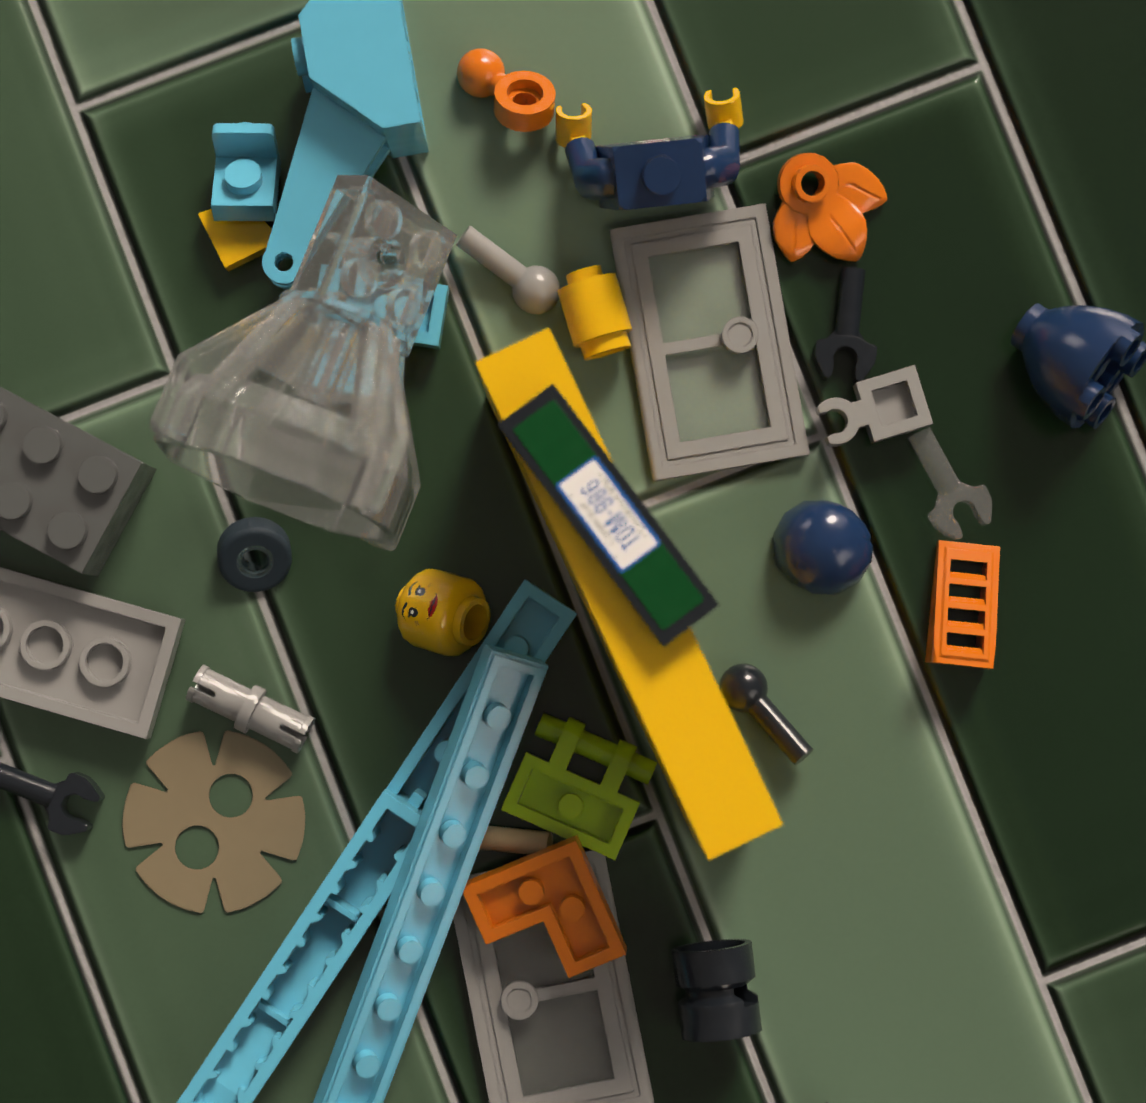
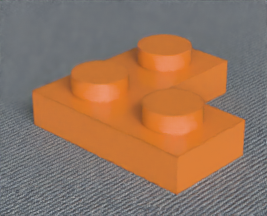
M578 835L471 878L466 883L463 895L486 945L544 922L568 978L615 960L627 953L625 941Z

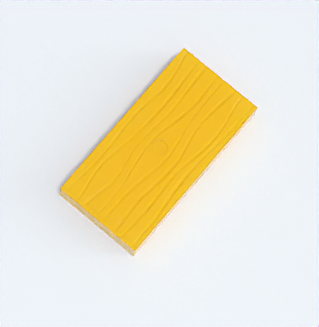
M550 328L475 362L486 397L499 423L553 383L612 461ZM506 438L686 824L702 852L710 860L782 826L783 822L691 627L663 647Z

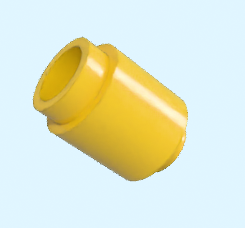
M594 265L567 274L565 277L568 285L560 288L557 293L574 348H581L584 361L602 358L630 348L631 344L627 333L633 329L616 273L603 274L601 265Z

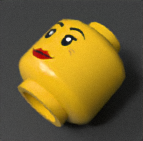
M425 569L412 577L406 586L401 589L396 599L397 624L402 637L413 646L444 656H459L482 640L489 627L490 608L488 602H486L483 590L474 580L437 569Z

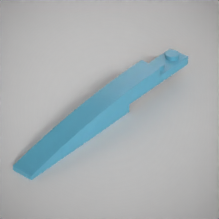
M524 579L177 1103L254 1102L391 896L484 644L537 658L545 663L578 614L577 612L529 580Z

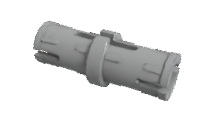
M204 664L193 679V682L197 683L196 686H190L186 695L187 701L197 703L234 721V729L243 733H247L251 729L292 749L291 751L297 754L308 737L305 735L306 732L311 731L315 721L314 717L306 716L267 697L266 689L258 685H254L250 689L211 670L210 667Z

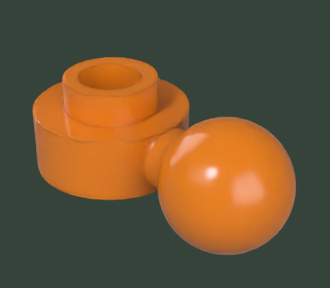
M484 48L473 49L467 52L459 61L457 79L461 88L473 97L485 98L493 95L494 114L503 126L514 131L532 132L544 128L552 121L555 111L556 91L552 82L545 76L532 71H515L506 75L504 64L500 57L493 51Z

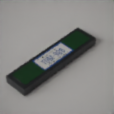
M553 383L498 423L500 430L663 647L719 606L718 602Z

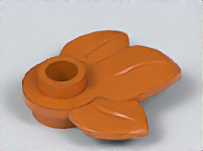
M817 153L797 154L786 161L778 175L777 188L782 203L773 220L775 241L781 252L790 262H795L811 250L814 244L824 253L835 259L856 262L862 257L867 241V225L862 213L876 209L887 201L885 188L869 169L858 163L849 162L833 165L826 157ZM807 172H812L818 179V188L812 195H807L801 186L802 178Z

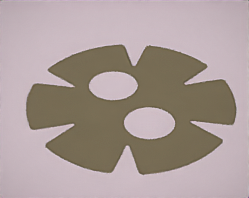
M227 730L223 734L216 764L212 765L204 733L198 731L180 736L169 742L147 759V766L168 791L164 792L138 783H132L124 806L123 835L125 846L129 848L157 843L163 844L136 867V872L151 890L175 906L202 913L206 906L212 880L216 878L225 912H232L249 907L260 901L282 883L281 877L260 852L264 851L286 859L296 860L303 843L306 817L304 802L301 796L266 800L269 794L292 776L291 770L272 749L252 737ZM226 774L242 776L252 788L253 798L250 807L245 813L237 817H224L218 814L210 803L209 793L212 784L216 779ZM191 826H203L210 829L217 837L219 843V851L215 861L203 869L186 867L176 855L175 845L178 836L182 831Z

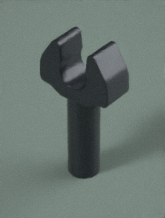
M844 267L841 269L835 331L828 338L818 339L814 344L813 361L824 381L828 380L832 375L834 366L833 356L838 350L849 351L854 357L855 363L852 369L854 384L862 381L876 362L877 347L867 343L859 332L866 274L864 269Z
M0 762V789L44 806L49 816L48 830L60 835H71L86 832L93 828L92 823L81 817L71 815L67 808L68 799L73 794L94 802L104 800L105 794L90 776L81 772H73L67 776L66 780L54 784Z

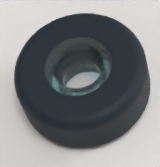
M261 517L244 518L232 523L224 530L217 544V561L220 573L230 585L243 591L260 592L273 588L286 577L292 564V552L287 534L275 522ZM251 550L265 552L263 559L258 562L246 560L244 554Z

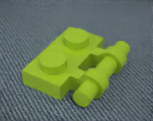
M544 712L534 735L556 744L550 761L526 752L501 810L566 839L578 835L582 846L616 860L640 805V801L619 793L620 785L625 775L648 785L658 762L636 753L637 746L620 739L618 744H615L584 730L586 724L572 717H569L567 722ZM574 753L608 767L601 784L567 770Z

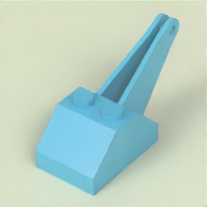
M309 0L298 15L302 37L291 38L292 51L298 76H302L306 93L311 92V96L272 231L262 257V267L265 274L273 284L280 288L293 289L300 286L307 279L387 155L392 158L429 152L402 0ZM287 258L293 260V266L289 270H279V264L282 260Z

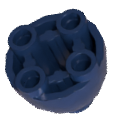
M1037 303L1022 317L1011 338V345L1022 351L1026 371L1040 399L1056 417L1071 428H1079L1084 423L1094 429L1098 428L1109 416L1115 405L1116 398L1111 394L1117 388L1124 375L1132 378L1146 362V342L1142 341L1145 332L1144 323L1127 314L1108 308L1078 305L1047 309Z

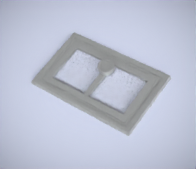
M766 203L609 230L617 278L633 329L627 334L631 344L630 353L653 482L810 455Z
M593 850L585 851L620 930L606 857ZM488 871L470 874L468 880ZM462 894L453 919L489 1103H655L625 955L568 978L544 922L486 945Z

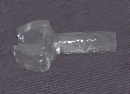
M930 427L909 437L910 443L938 492L936 505L928 513V518L933 527L952 540L961 539L963 537L962 530L953 516V508L958 502H964L971 507L973 515L980 525L989 524L992 516V498L986 486L972 487L959 482Z

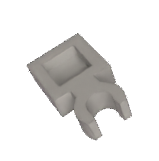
M915 365L855 383L853 388L857 398L856 402L851 403L843 398H830L820 403L815 409L817 416L825 415L828 412H837L844 418V430L825 438L826 445L830 447H837L847 443L855 436L858 429L865 427L870 443L873 444L929 427L933 424Z

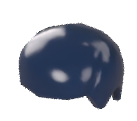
M828 500L803 501L784 513L773 533L774 560L777 567L798 587L810 591L812 594L838 595L859 583L871 564L873 545L870 541L871 534L864 522L852 510L839 503Z

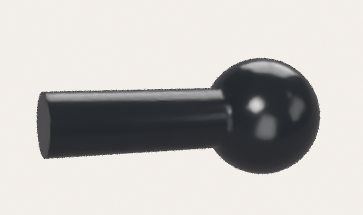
M737 664L724 672L719 682V689L728 708L736 712H748L794 765L799 764L811 754L813 748L767 697V680L757 667L750 664Z

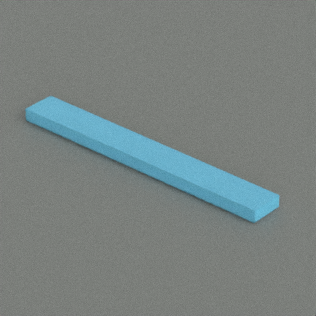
M484 644L313 1103H384L549 666L542 660Z

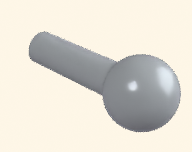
M471 225L468 226L457 241L456 246L512 287L514 301L523 311L530 314H543L551 310L558 302L559 296L557 291L560 289V283L556 275L548 268L543 266L525 267Z

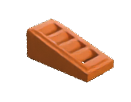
M937 541L925 657L926 663L994 669L1000 562L999 546ZM951 559L983 563L982 575L950 572ZM949 584L981 587L980 599L949 596ZM948 608L978 611V623L948 620ZM947 633L976 636L975 648L946 645Z

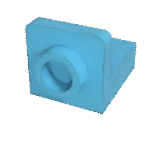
M250 122L214 124L212 128V141L216 162L211 198L214 221H275L281 162L274 126L267 123Z

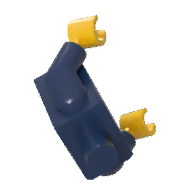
M733 88V96L725 101H714L712 90L705 92L704 104L709 134L595 146L591 140L592 108L588 104L581 103L580 116H568L562 112L561 106H557L556 142L565 148L576 190L586 199L599 200L600 208L611 210H631L709 201L715 196L714 188L732 184L740 171L739 128L743 125L744 121L739 89Z

